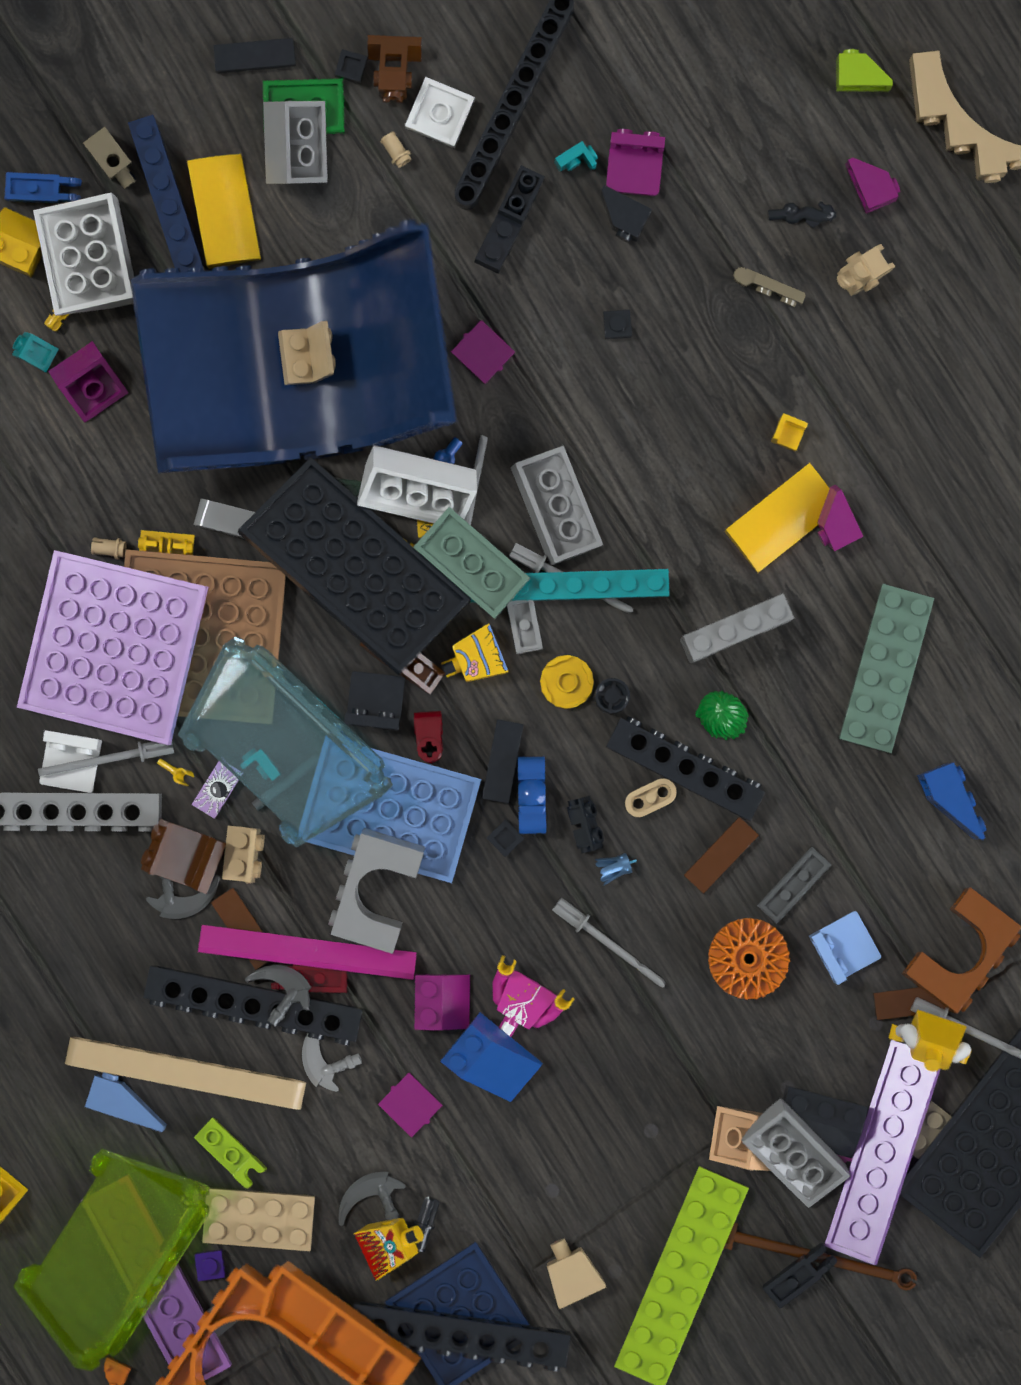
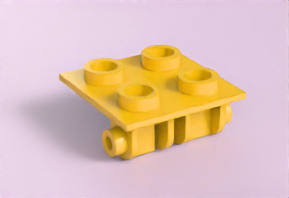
M141 530L138 548L139 551L193 555L195 535Z

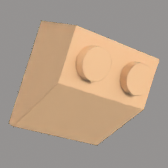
M717 1106L709 1160L748 1170L770 1171L741 1140L763 1113Z

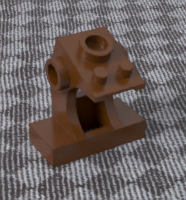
M368 35V60H380L379 71H374V87H378L379 96L383 98V102L388 103L389 100H396V103H403V99H407L406 88L412 87V72H407L408 61L421 62L422 37ZM386 61H401V67H386Z

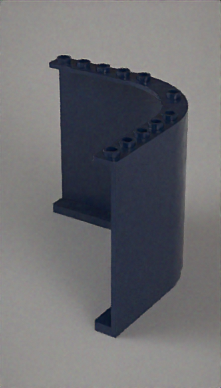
M415 220L403 221L399 223L400 227L385 229L386 233L374 234L372 239L358 241V245L345 247V251L313 261H311V258H302L295 260L296 264L262 269H252V266H240L236 270H228L227 266L213 268L212 271H205L204 267L188 269V272H181L180 268H171L164 270V273H156V269H145L140 271V275L130 279L158 473L283 464L289 460L300 459V456L303 455L304 461L310 458L333 457L363 451V447L389 445L456 422L427 224H416ZM321 321H327L328 328L332 332L331 353L336 361L334 374L316 383L285 385L278 332L281 330L307 329Z

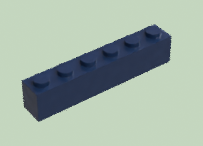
M154 115L128 122L174 267L180 268L181 272H188V269L204 267Z

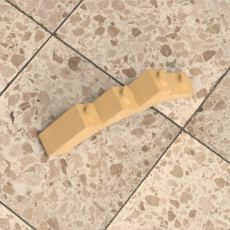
M940 52L913 53L909 61L916 122H924L925 126L939 124L940 120H943L946 150L954 151V154L969 153L970 149H973L977 180L984 179L985 183H994L1001 181L1000 178L1005 176L1007 166H1010L1011 170L1021 169V145L1005 141L979 126L961 108L946 82L942 70Z

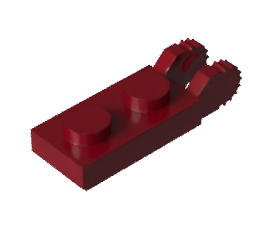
M295 964L287 966L305 977L311 986L308 992H347V971ZM271 983V989L285 990L279 983Z

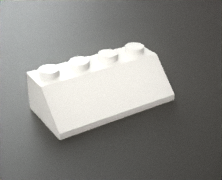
M373 445L365 465L357 505L430 523H435L446 509L450 507L460 517L465 519L477 492L476 470Z

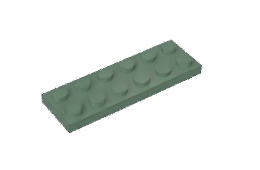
M881 584L839 739L892 753L934 598Z

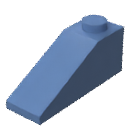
M105 1072L102 1075H95L85 1104L86 1108L160 1132L165 1130L167 1124L123 1081H119L118 1075Z

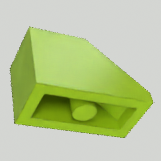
M848 49L844 50L843 53H839L836 59V91L891 90L893 80L866 53H859V50Z

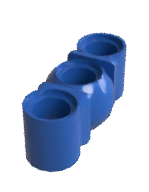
M518 757L519 834L546 833L545 757Z

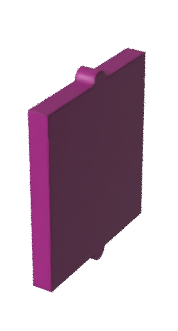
M482 320L469 333H465L463 335L464 339L451 351L484 384L497 371H502V366L515 353Z
M410 1073L396 1086H391V1091L378 1103L411 1138L424 1124H429V1119L443 1106Z

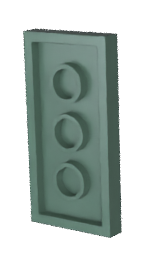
M450 507L446 509L414 546L419 553L494 619L531 579Z

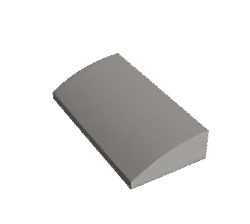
M564 445L517 462L510 467L549 565L553 566L603 545Z
M781 1098L754 1122L741 1139L808 1208L850 1177L847 1165Z

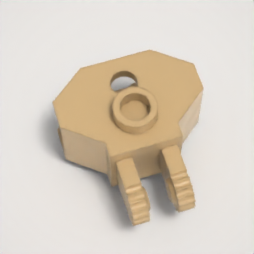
M882 244L864 254H861L860 251L846 259L848 264L837 273V282L840 287L848 290L851 296L863 289L865 292L871 290L879 284L878 280L895 268L893 262L887 264L882 256L881 251L884 249Z

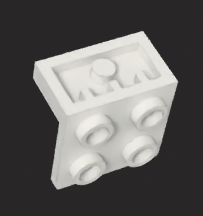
M45 730L43 741L47 743L42 768L100 756L102 740ZM98 765L40 776V784L92 793Z

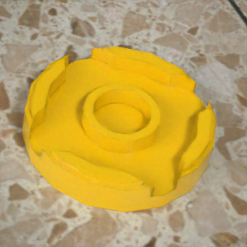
M564 655L548 662L542 671L540 684L542 693L547 701L556 707L568 709L577 707L587 700L592 693L594 680L592 671L587 663L578 657Z

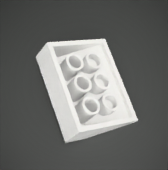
M107 193L33 210L55 316L110 309L134 303L130 279L134 278L120 206L115 195Z

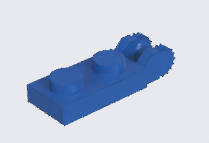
M7 172L5 200L59 203V201L67 203L81 200V196L77 194H61L60 185L78 187L81 186L82 179L60 177V175Z

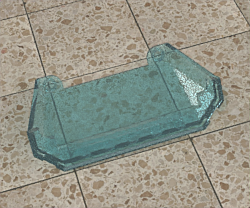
M235 636L222 647L178 736L183 739V743L188 749L200 752L207 749L282 820V823L279 825L282 838L297 848L379 799L393 784L391 779L383 774L382 770L385 764L382 758L344 724L266 648L256 645L254 648L244 645V639Z

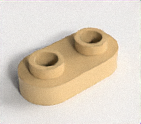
M668 779L653 781L631 792L626 797L625 808L630 815L643 817L673 802L676 797V787ZM660 787L667 789L668 793L665 797L658 795L657 791ZM637 798L643 801L641 809H636L633 806V802Z

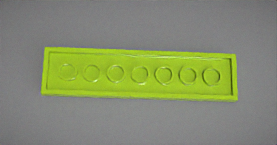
M699 1166L614 1367L654 1385H666L749 1187Z

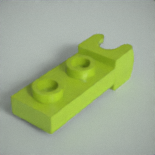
M214 1117L194 1137L246 1189L253 1185L252 1180L247 1174L250 1168L255 1169L258 1173L267 1170V1167L255 1155L251 1154Z

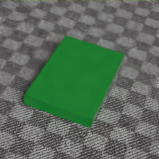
M343 78L263 81V102L325 101L326 134L345 133Z

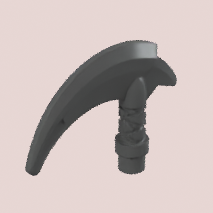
M216 875L207 894L200 892L189 897L174 896L173 881L160 877L163 895L158 899L147 897L146 901L153 908L161 912L160 917L181 919L192 916L210 903L217 891L220 876Z
M271 965L260 968L245 978V981L248 983L260 979L275 981L286 990V996L276 1009L274 1008L271 1012L272 1015L268 1019L274 1026H277L285 1018V1013L293 1003L300 1002L305 1010H309L308 990L311 989V986L305 977L296 970L287 966Z
M374 1172L361 1177L348 1188L342 1198L339 1208V1225H344L348 1212L358 1201L374 1195H378L385 1209V1218L387 1220L397 1219L399 1214L394 1208L390 1194L394 1189H404L406 1185L388 1176L389 1172Z

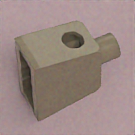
M105 127L83 142L84 147L110 180L116 178L124 189L137 180L128 168L132 165L131 161ZM110 157H116L119 161L116 167H111L108 163Z

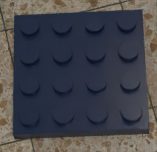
M476 1241L385 1300L386 1305L530 1325ZM404 1322L400 1324L406 1335L413 1333L414 1329L410 1323ZM434 1326L428 1327L425 1330L426 1336L430 1339H437L441 1335L440 1330ZM462 1330L455 1331L452 1334L453 1340L457 1343H463L468 1338L467 1334ZM484 1334L479 1338L480 1344L484 1347H490L495 1342L494 1338L489 1334ZM511 1338L507 1341L506 1346L511 1350L521 1342L516 1338ZM425 1348L424 1352L417 1351L438 1385H458L491 1363L490 1357L479 1356V1359H468L463 1357V1353L452 1352V1355L447 1356L437 1354L436 1349Z

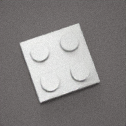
M425 77L405 128L455 148L475 97Z

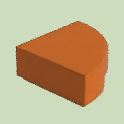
M107 1356L104 1371L109 1385H124L132 1367Z

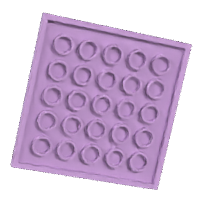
M54 550L17 708L171 745L209 587Z

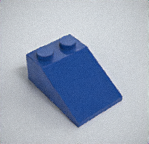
M481 1012L440 1061L461 1079L509 1102L515 1098L543 1064Z

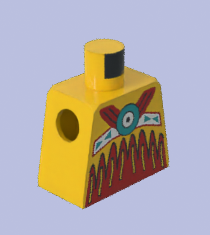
M403 1218L371 1223L354 1233L375 1280L385 1276L418 1253L416 1243L423 1240L421 1228L414 1226L408 1229Z

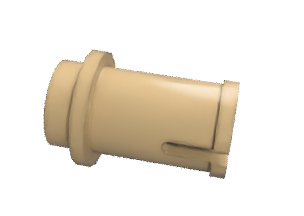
M391 132L381 139L380 142L393 159V165H397L400 168L411 161L410 151L405 150L395 132Z
M94 537L91 544V554L114 556L115 559L119 560L120 557H125L127 545L121 538L107 540Z

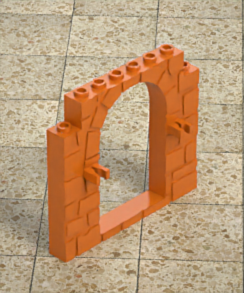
M289 1261L281 1267L276 1265L268 1279L250 1265L245 1264L240 1269L236 1267L229 1275L227 1281L230 1284L225 1291L221 1289L212 1301L215 1305L210 1313L206 1311L197 1323L200 1326L195 1335L191 1333L182 1345L185 1348L181 1356L176 1355L167 1367L171 1370L166 1378L162 1376L155 1385H206L202 1375V1359L208 1339L215 1329L223 1324L242 1319L257 1320L273 1326L352 1385H403L421 1357L396 1341Z

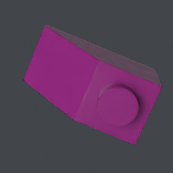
M856 158L848 159L845 166L866 214L897 200L900 188L895 177L891 178L888 171Z
M836 485L831 486L817 522L821 531L817 533L824 546L828 545L836 551L862 538L863 535L842 489Z

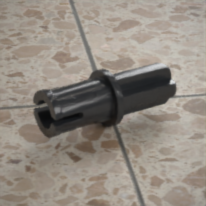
M432 1197L424 1198L418 1220L414 1221V1224L419 1226L423 1232V1240L416 1243L419 1252H425L430 1232L435 1228L433 1222L439 1207V1201Z

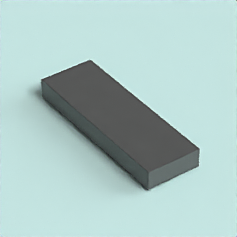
M811 846L756 906L777 924L826 872L831 864Z

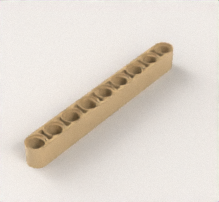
M70 1037L65 1064L299 1110L302 1106L306 1082L80 1037Z

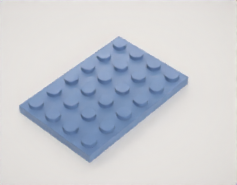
M325 736L296 839L355 855L356 851L351 850L356 834L361 835L363 829L366 828L426 847L418 874L452 883L481 779Z

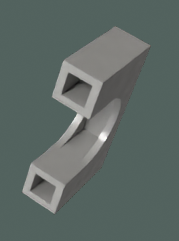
M783 593L684 635L680 642L689 663L692 664L745 639L784 625L793 620L794 616Z
M366 828L363 829L361 835L356 834L351 850L356 852L353 860L348 859L343 874L348 876L345 886L340 885L336 900L341 902L338 911H332L328 924L333 926L331 935L393 954L403 922L369 911L359 898V880L366 873L376 869H387L416 878L426 847Z

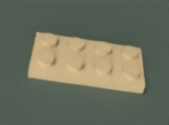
M208 1187L202 1243L311 1251L315 1196Z

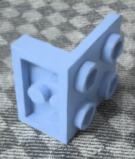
M856 911L809 935L829 975L837 985L846 981V977L881 958L877 947Z

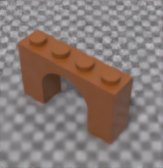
M971 887L964 889L949 910L968 923L979 935L981 955L976 965L965 973L955 974L945 970L923 952H917L901 973L944 1007L949 1008L952 1013L964 1012L973 1000L970 996L975 989L979 991L983 988L989 979L986 976L991 968L996 969L1005 957L1002 953L1008 946L1010 948L1013 947L1021 936L1018 933L1021 929L1018 923Z

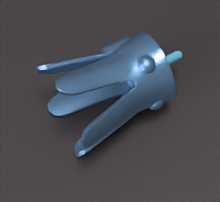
M624 853L617 857L595 859L598 861L595 865L597 867H604L600 870V873L603 874L601 881H606L604 883L605 886L621 875L632 873L630 864L637 860L629 861L627 854Z

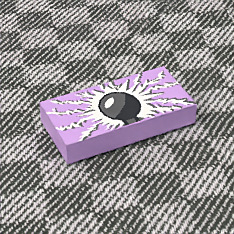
M220 759L192 805L215 819L242 777L243 772Z

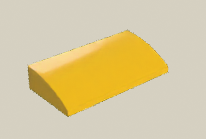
M223 155L188 160L189 174L208 269L260 260V250L242 155Z
M809 463L729 526L724 532L758 573L818 526L817 522L830 488Z

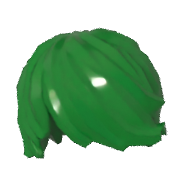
M724 691L708 693L701 700L695 712L696 717L700 718L701 724L711 737L716 739L721 737L724 740H727V738L734 740L739 737L740 733L744 734L749 718L746 708L739 698Z

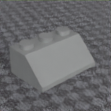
M325 101L263 102L266 184L327 182Z

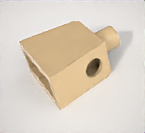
M565 1238L550 1245L556 1259L548 1262L547 1267L559 1309L606 1288L604 1279L581 1247L570 1251Z

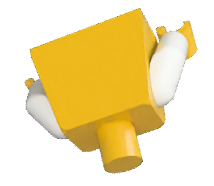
M917 1010L911 1024H900L898 1026L892 1024L889 1033L890 1039L899 1042L905 1041L907 1046L910 1047L911 1057L914 1060L923 1062L926 1070L936 1072L939 1069L947 1070L951 1062L966 1064L972 1052L969 1044H960L966 1030L965 1025L921 1010Z

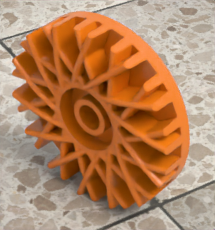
M742 918L726 924L717 932L709 948L708 964L715 982L725 992L740 999H759L774 992L780 986L783 979L786 978L790 954L784 937L775 927L759 919ZM750 953L753 955L754 960L752 963L747 964L744 961V956Z

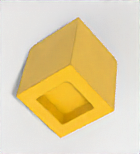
M783 413L771 442L796 452L808 423Z

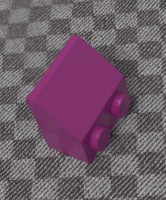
M93 341L48 371L60 391L84 423L129 393Z
M416 974L415 1030L466 1029L469 1026L470 974Z

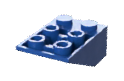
M954 762L946 763L917 775L927 801L971 838L977 840L985 839L983 832L986 831V826L981 816L977 817L973 807L976 806V802L971 791L966 792L962 782L966 781L960 766L956 767Z

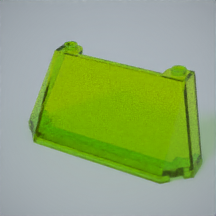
M102 1148L91 1161V1173L97 1178L41 1265L32 1264L23 1268L13 1286L68 1357L75 1368L89 1371L100 1366L99 1360L108 1354L115 1356L123 1350L209 1215V1206L206 1204V1196L209 1195V1186L207 1184Z

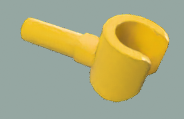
M161 758L157 762L158 765L173 775L175 783L189 786L184 782L183 778L185 774L194 777L192 771L173 767Z

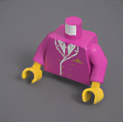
M505 956L501 957L498 970L492 982L493 1002L497 1005V1011L505 1015L499 1028L510 1037H512L519 1024L527 1029L531 1027L540 1028L555 1020L563 1010L568 1009L573 1003L574 997L570 1001L563 999L562 995L565 993V990H561L557 996L554 992L515 970L516 960L513 961L512 965H506L503 962Z

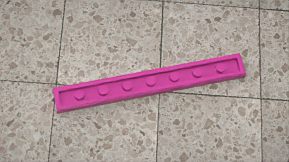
M202 925L198 952L412 980L414 979L416 952L394 950L392 954L363 945Z

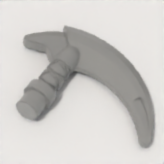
M307 1033L302 1048V1061L308 1078L315 1087L321 1085L331 1091H339L338 1086L333 1082L334 1074L362 1064L359 1053L346 1056L344 1060L327 1064L321 1055L319 1039L310 1038Z

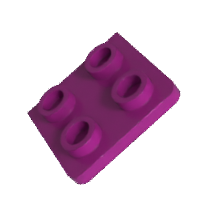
M618 129L617 132H612L606 186L619 193L648 196L658 195L665 137H660V133L651 131L644 132V135L633 134V131L629 129Z

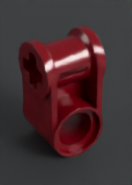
M441 711L414 712L418 755L427 763L437 762L443 752ZM429 743L434 748H437V752H433L432 757H428L423 752V749H426Z

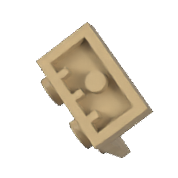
M321 321L307 329L281 330L278 332L285 385L316 383L334 374L336 361L331 353L332 332L328 328L327 321Z
M228 826L222 879L254 883L255 878H260L262 862L257 861L258 851H263L265 835L260 834L261 829Z

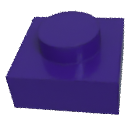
M222 1249L194 1254L198 1281L225 1278Z

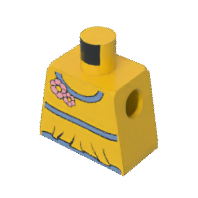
M490 624L483 626L454 644L452 648L456 657L441 663L447 677L462 672L466 682L509 672Z

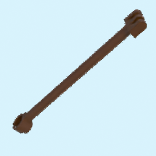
M734 1222L724 1246L725 1249L732 1250L733 1242L797 1258L804 1254L806 1255L810 1251V1249L736 1231L737 1222ZM823 1253L813 1262L821 1263L831 1255ZM834 1256L838 1260L834 1267L895 1282L899 1288L906 1291L911 1290L916 1285L911 1280L907 1283L901 1282L900 1278L905 1273L909 1274L911 1279L917 1280L916 1274L910 1268L905 1267L898 1271Z

